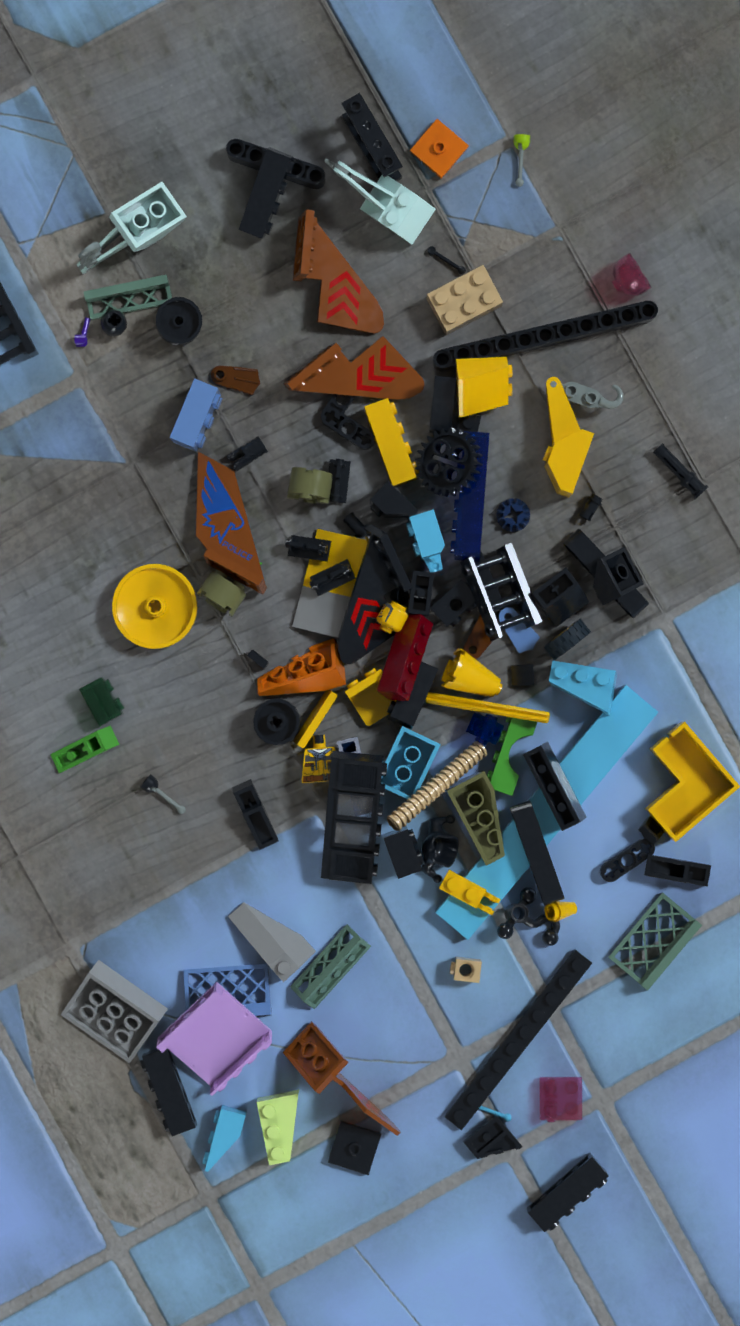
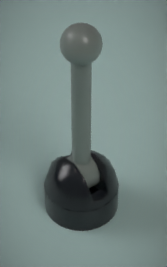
M150 774L140 786V788L148 793L156 791L177 808L178 813H185L186 808L184 806L178 805L158 788V781L153 775Z

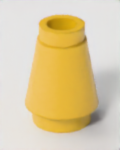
M557 901L545 906V916L553 922L560 921L577 912V906L574 902Z

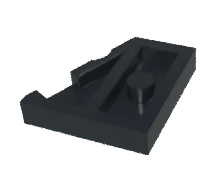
M496 1114L463 1141L477 1159L491 1154L504 1153L503 1151L522 1148L521 1143Z

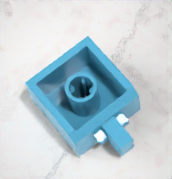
M434 509L409 517V523H406L409 537L413 536L415 543L412 545L415 556H420L421 561L424 560L430 573L442 570L440 554L445 543Z

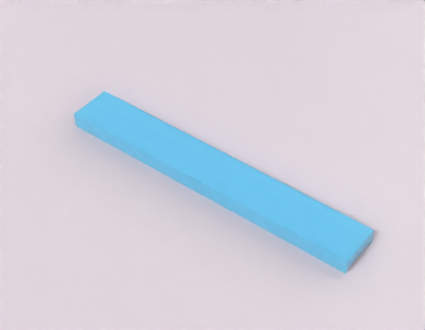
M624 685L613 698L610 716L601 712L559 763L580 805L658 714L656 709L627 685ZM539 787L529 800L533 806L547 846L561 828ZM514 819L501 832L505 856L487 866L482 857H480L464 876V878L485 888L487 892L501 900L530 867ZM450 894L435 911L436 914L467 940L490 915ZM485 896L480 901L481 904L489 906L492 910L499 904L490 901Z

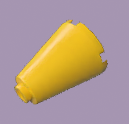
M461 648L455 650L453 654L456 657L454 660L449 659L441 679L445 683L441 684V686L447 689L491 698L494 695H498L502 689L501 679Z

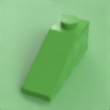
M110 725L50 755L58 772L62 773L120 744Z

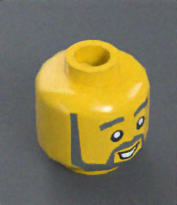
M394 601L385 603L377 616V622L381 624L380 629L389 634L392 631L400 632L408 618V614L405 612L406 608Z

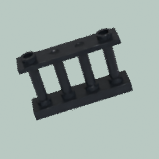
M360 92L342 102L341 105L345 110L342 118L378 180L381 175L384 178L389 176L395 181L402 179L399 169L403 166Z
M0 282V302L2 304L0 305V317L8 316L11 321L8 328L0 331V341L11 335H18L21 340L18 343L19 346L0 355L1 365L22 353L24 355L28 353L31 358L39 353Z
M512 543L496 550L497 556L474 563L472 557L460 562L462 574L468 581L485 625V633L490 638V641L503 637L501 631L512 626L524 623L526 628L542 622ZM499 563L502 564L505 572L504 576L482 583L478 571ZM506 583L510 584L513 592L511 596L490 603L486 594L487 590ZM516 603L520 610V615L498 623L493 611Z

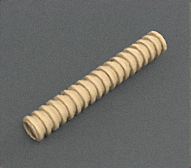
M474 741L468 749H465L463 753H460L454 759V762L451 761L449 765H446L444 770L442 769L439 774L435 775V778H431L430 782H427L425 786L416 791V794H413L411 798L403 802L401 807L396 808L392 815H388L387 821L389 825L396 831H400L402 827H405L407 823L411 822V818L414 819L416 814L419 815L421 810L426 809V806L434 802L435 798H438L454 782L463 777L468 772V769L471 770L473 765H477L478 761L480 762L483 757L485 758L487 756L485 747L481 743Z

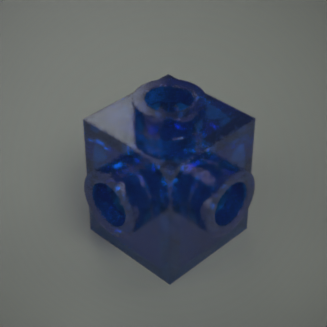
M474 712L466 732L476 736L475 741L486 745L487 742L496 745L504 725L497 723L498 718L488 713L484 717Z

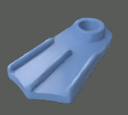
M506 607L499 612L498 618L501 622L505 620L504 615L506 613H510L512 617L519 614L513 608ZM524 623L504 629L518 653L533 650L540 638L531 627L526 628Z

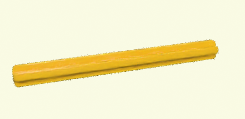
M428 692L426 697V703L517 719L548 723L550 718L549 712L432 692Z

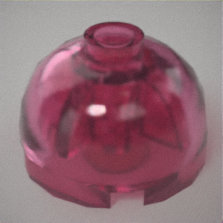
M630 253L621 257L614 265L613 276L615 280L612 283L618 292L622 290L626 295L639 296L647 292L651 285Z

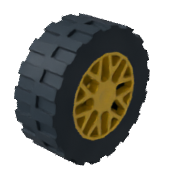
M580 618L546 644L544 648L553 660H556L585 638L591 631Z

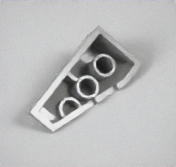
M245 902L228 916L283 982L316 952L301 934L294 932Z

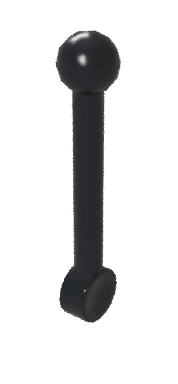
M430 246L428 248L429 255L437 256L457 269L459 274L466 272L464 266H458L436 251L435 247Z

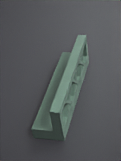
M167 275L83 291L91 320L102 318L109 308L118 310L121 313H128L161 306L168 299L159 301L154 298L153 295L157 289L166 288L168 299L172 298ZM143 293L148 296L144 304L138 305L132 301L136 294ZM118 297L127 300L125 306L120 309L112 306V303ZM101 301L107 305L103 312L94 314L92 303Z
M346 924L290 987L303 1002L315 1009L369 950L371 945ZM350 933L353 938L347 944H343L344 937ZM333 950H337V956L329 960V954ZM318 966H323L322 972L315 976V969ZM309 981L308 988L302 993L298 988L304 982Z

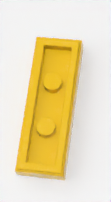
M331 690L324 692L294 738L293 742L305 748L338 697L337 694Z

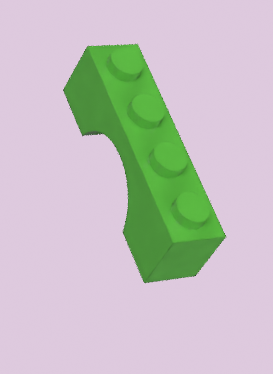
M506 717L505 722L509 724L507 730H502L499 742L502 744L499 751L495 750L492 759L495 765L493 771H488L487 777L494 790L513 796L519 775L510 765L509 752L512 745L518 739L525 736H533L537 722Z

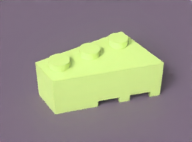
M299 1089L257 1099L256 1103L269 1165L289 1162L291 1160Z

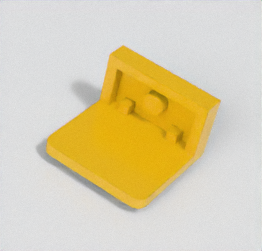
M373 668L364 674L366 677L361 682H358L357 679L347 685L348 690L345 691L367 726H371L390 714L387 712L391 701L396 702V700H388L377 692L383 673L381 669L377 671Z

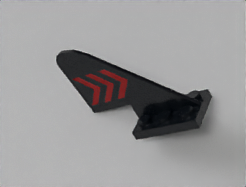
M372 524L364 528L367 533L365 538L368 544L338 635L337 651L339 659L345 664L355 663L395 635L396 632L394 631L389 634L381 630V624L377 622L379 612L383 605L387 603L384 595L398 587L405 592L413 588L388 534Z

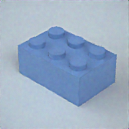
M194 378L170 435L173 443L197 452L198 448L202 449L206 440L204 433L207 428H211L214 421L212 415L214 409L218 410L222 402L221 393L217 387Z

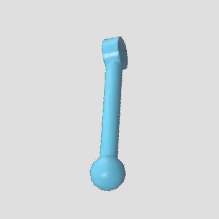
M484 1106L479 1108L490 1114H496L506 1122L512 1119L509 1113L503 1114Z

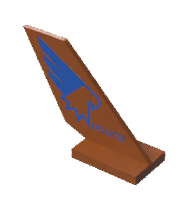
M198 452L196 537L207 549L203 556L210 567L223 572L225 575L263 595L267 586L235 472Z

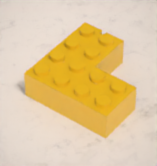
M683 721L667 733L669 738L662 737L650 748L651 752L675 778L676 782L645 808L674 842L678 841L740 787L686 722Z

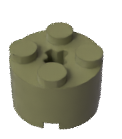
M292 467L287 498L294 500L301 498L304 499L303 502L316 504V502L328 504L333 475L316 469L312 471L302 467Z
M216 569L215 572H210L197 595L200 598L204 595L207 597L205 601L223 613H226L227 610L230 611L229 616L233 617L246 596L245 587L237 581L233 583L226 579L227 575Z

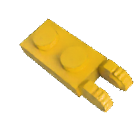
M451 870L447 871L439 886V889L490 915H493L494 910L480 903L483 896L494 903H499L501 900L487 892L485 888Z

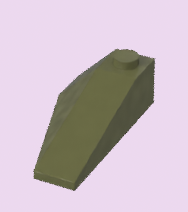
M485 771L455 782L446 791L487 866L505 856L494 788Z

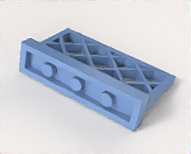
M268 964L183 970L186 1010L190 1007V998L195 993L200 997L202 996L197 990L205 981L213 986L208 980L209 976L213 972H219L225 977L219 984L222 985L226 980L233 984L236 988L230 993L231 995L237 990L241 991L247 997L242 1005L255 1016L272 1015ZM255 969H264V978L258 984L250 975ZM240 970L245 977L236 985L228 977L234 971ZM243 970H250V972L247 974ZM223 971H230L227 975L223 973ZM197 973L203 980L194 988L189 984L188 974ZM201 973H208V974H207L206 977H204ZM247 978L257 985L249 995L240 988ZM264 981H265V989L261 987V985L263 984ZM189 987L193 990L191 994H189ZM260 988L266 994V1002L257 1003L251 996ZM249 999L253 1002L250 1004H245Z

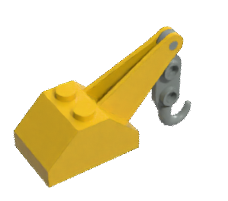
M550 377L546 381L545 388L552 447L548 446L543 461H546L544 467L557 494L568 498L573 494L594 433L580 429L569 401L587 408L614 409L621 405L624 396L621 388L617 385L612 386L618 393L617 399L609 401L597 390L576 382L562 384L557 377Z

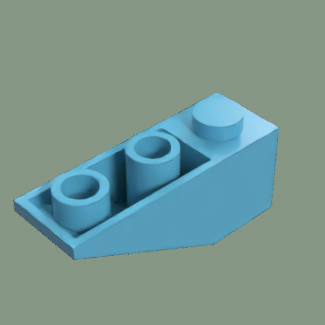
M222 1105L220 1111L216 1110L213 1123H217L215 1131L210 1132L208 1143L212 1144L210 1152H205L202 1163L206 1165V1172L214 1166L240 1137L247 1111Z

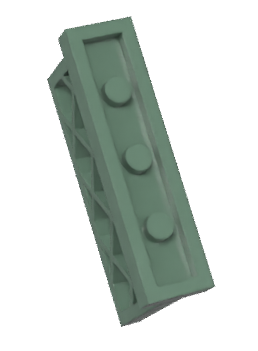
M662 892L611 953L609 958L648 991L701 928L702 924ZM662 899L670 904L671 913L658 914L657 905ZM673 907L676 910H678L679 913H673ZM654 909H656V914L650 915L651 912ZM674 915H684L689 922L684 927L675 928ZM659 916H671L672 928L660 929ZM647 917H656V930H645L644 921ZM642 924V931H636ZM675 930H681L679 934L676 936ZM673 931L674 940L670 944H661L660 932ZM658 932L659 944L646 945L645 933ZM636 933H643L644 946L631 947V936ZM628 941L629 947H623ZM662 946H668L662 953ZM659 947V958L657 960H648L646 948ZM644 948L645 961L633 962L631 949ZM629 949L630 962L621 963L615 958V955L620 950ZM654 962L648 970V963ZM646 963V973L641 979L634 974L633 964ZM630 964L631 970H629L625 965Z

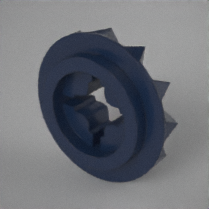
M518 498L507 499L497 509V521L506 531H520L527 526L530 520V509L525 502ZM510 506H512L515 512L522 511L517 516V524H515L512 518H505L510 514Z

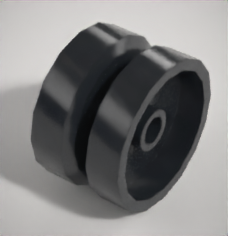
M173 297L166 300L159 307L156 314V328L159 335L166 342L173 345H185L192 342L198 336L202 327V314L199 307L193 301L184 297ZM177 317L179 319H183V323L181 325H177L175 323V319Z
M270 699L262 703L256 710L253 723L255 732L265 743L282 745L293 740L298 734L301 720L298 710L289 701ZM275 718L281 719L279 726L274 725L273 721Z

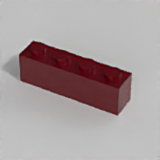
M408 614V618L401 631L395 633L377 688V692L388 700L409 701L433 627V623L423 615Z

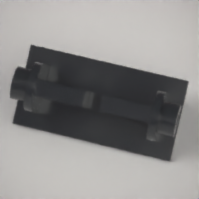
M330 459L328 472L333 475L329 502L346 503L351 461Z
M291 535V539H287L285 547L289 548L287 556L328 562L332 541Z
M348 559L311 576L310 586L320 596L356 579Z

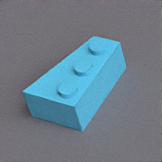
M552 660L549 683L552 686L610 716L617 678L616 671Z

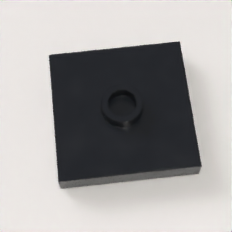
M341 1121L328 1163L369 1175L381 1133Z

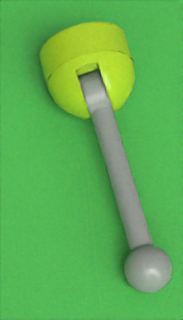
M515 134L513 142L515 148L519 150L516 185L521 187L524 184L522 179L523 151L529 147L530 135Z

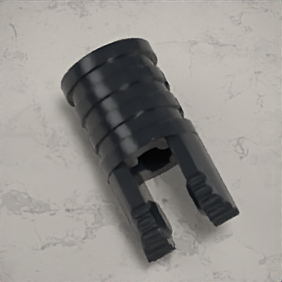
M257 436L249 443L228 454L227 458L229 461L239 459L233 464L234 470L238 471L253 462V460L268 453L259 436Z

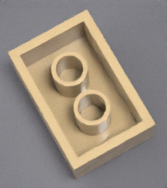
M484 265L428 293L426 298L446 336L502 307L503 304Z

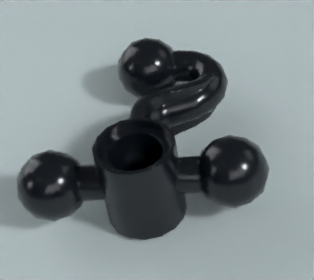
M524 888L520 892L521 900L519 903L508 905L505 909L507 921L498 926V936L502 939H509L513 935L515 923H524L528 927L537 928L545 922H550L552 928L543 933L542 940L548 946L555 945L559 939L560 922L548 920L545 914L536 919L528 917L529 910L526 906L535 901L536 892L532 888ZM515 908H518L520 911L518 919L513 915Z

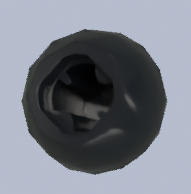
M109 310L101 318V328L109 336H119L127 328L126 317L118 310Z

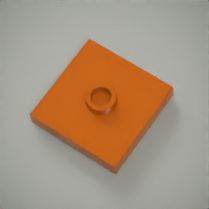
M436 119L410 149V153L442 179L469 148V145L440 120Z

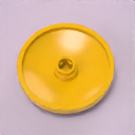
M147 564L130 571L119 582L112 601L113 617L120 632L132 643L149 649L166 648L181 641L192 629L198 610L196 593L189 580L176 569L162 564Z

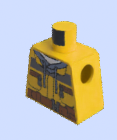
M325 734L312 735L313 748H306L304 750L302 783L329 781L332 751H336L335 746L326 747Z

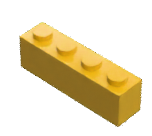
M386 398L364 406L391 485L397 487L416 480V474L419 471L415 469L417 467L416 462H411L409 454H412L408 441L405 443L403 441L402 434H405L402 423H397L394 416L398 414L394 402L390 403L389 399Z

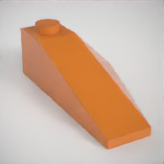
M333 638L315 644L309 648L310 651L301 657L298 655L294 656L291 663L284 667L278 666L257 678L258 695L269 696L327 691L346 685L345 668L343 662L339 659L336 640Z

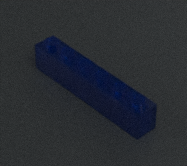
M464 431L470 434L469 438L476 439L474 445L480 446L476 453L482 454V457L477 459V461L483 465L476 468L481 472L480 474H474L477 481L473 482L470 480L471 488L469 489L464 486V493H459V499L454 500V512H458L457 520H453L452 533H456V540H451L450 553H454V560H466L472 557L474 561L480 562L490 433ZM457 463L458 468H465L464 465Z

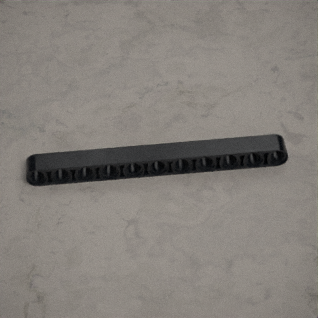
M643 301L440 349L433 356V366L438 371L456 369V359H459L457 357L459 351H466L469 358L506 357L649 323L656 317L658 307L653 301ZM642 308H650L653 313L652 316H645ZM622 313H630L632 320H623ZM601 318H610L612 325L604 326ZM588 322L591 325V330L584 331L580 324ZM568 327L571 334L569 336L562 335L560 328ZM542 331L548 332L550 340L543 341L539 333ZM522 336L528 337L530 344L527 346L521 345L519 338ZM506 341L510 348L503 351L498 347V343ZM486 346L489 353L484 356L480 355L478 348ZM439 356H445L448 359V363L446 365H439L436 359Z

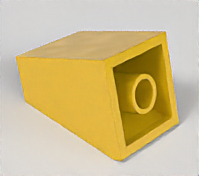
M507 357L456 359V396L459 417L508 405V396H512V383H509V378H512V365H508Z

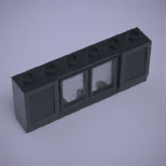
M332 751L321 878L371 884L373 876H377L378 864L374 863L375 856L379 857L380 844H376V836H381L382 824H378V816L382 817L384 804L380 803V796L385 794V784L381 783L382 776H386L387 763H383L384 756Z

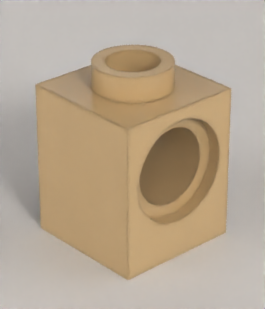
M455 957V962L451 961L450 974H453V979L457 981L479 983L482 961L481 959ZM463 964L471 966V972L467 975L459 972Z

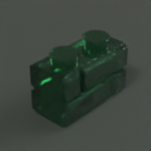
M100 677L79 689L99 726H103L124 714L122 712L124 705L119 697L115 699L111 691L114 690V687L109 679L105 680L104 677Z

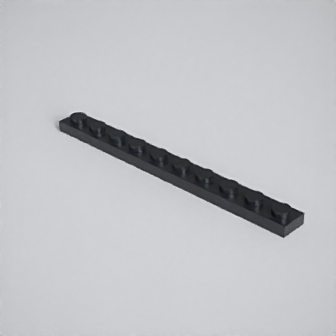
M576 949L572 952L446 1113V1119L460 1130L466 1126L591 966L592 962Z

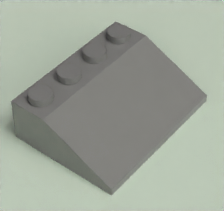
M98 960L61 1015L130 1063L168 1008Z

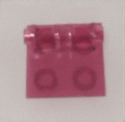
M540 1077V1120H547V1122H555V1120H582V1077Z

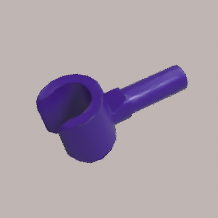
M85 318L82 334L75 335L74 337L76 347H85L88 344L87 330L90 318Z

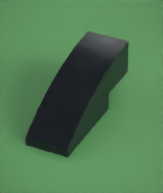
M250 779L232 787L233 794L259 850L279 842L252 780Z
M648 854L644 875L708 887L711 865Z

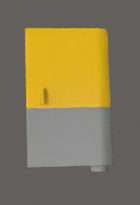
M317 529L316 539L332 541L328 562L309 559L292 627L338 638L356 579L318 596L315 589L313 590L310 586V577L348 559L357 578L368 543L365 539Z

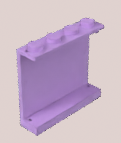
M216 982L158 1037L156 1048L162 1053L168 1048L211 1086L210 1095L213 1096L217 1091L221 1092L232 1077L236 1078L247 1063L251 1064L261 1050H266L271 1045L272 1030Z

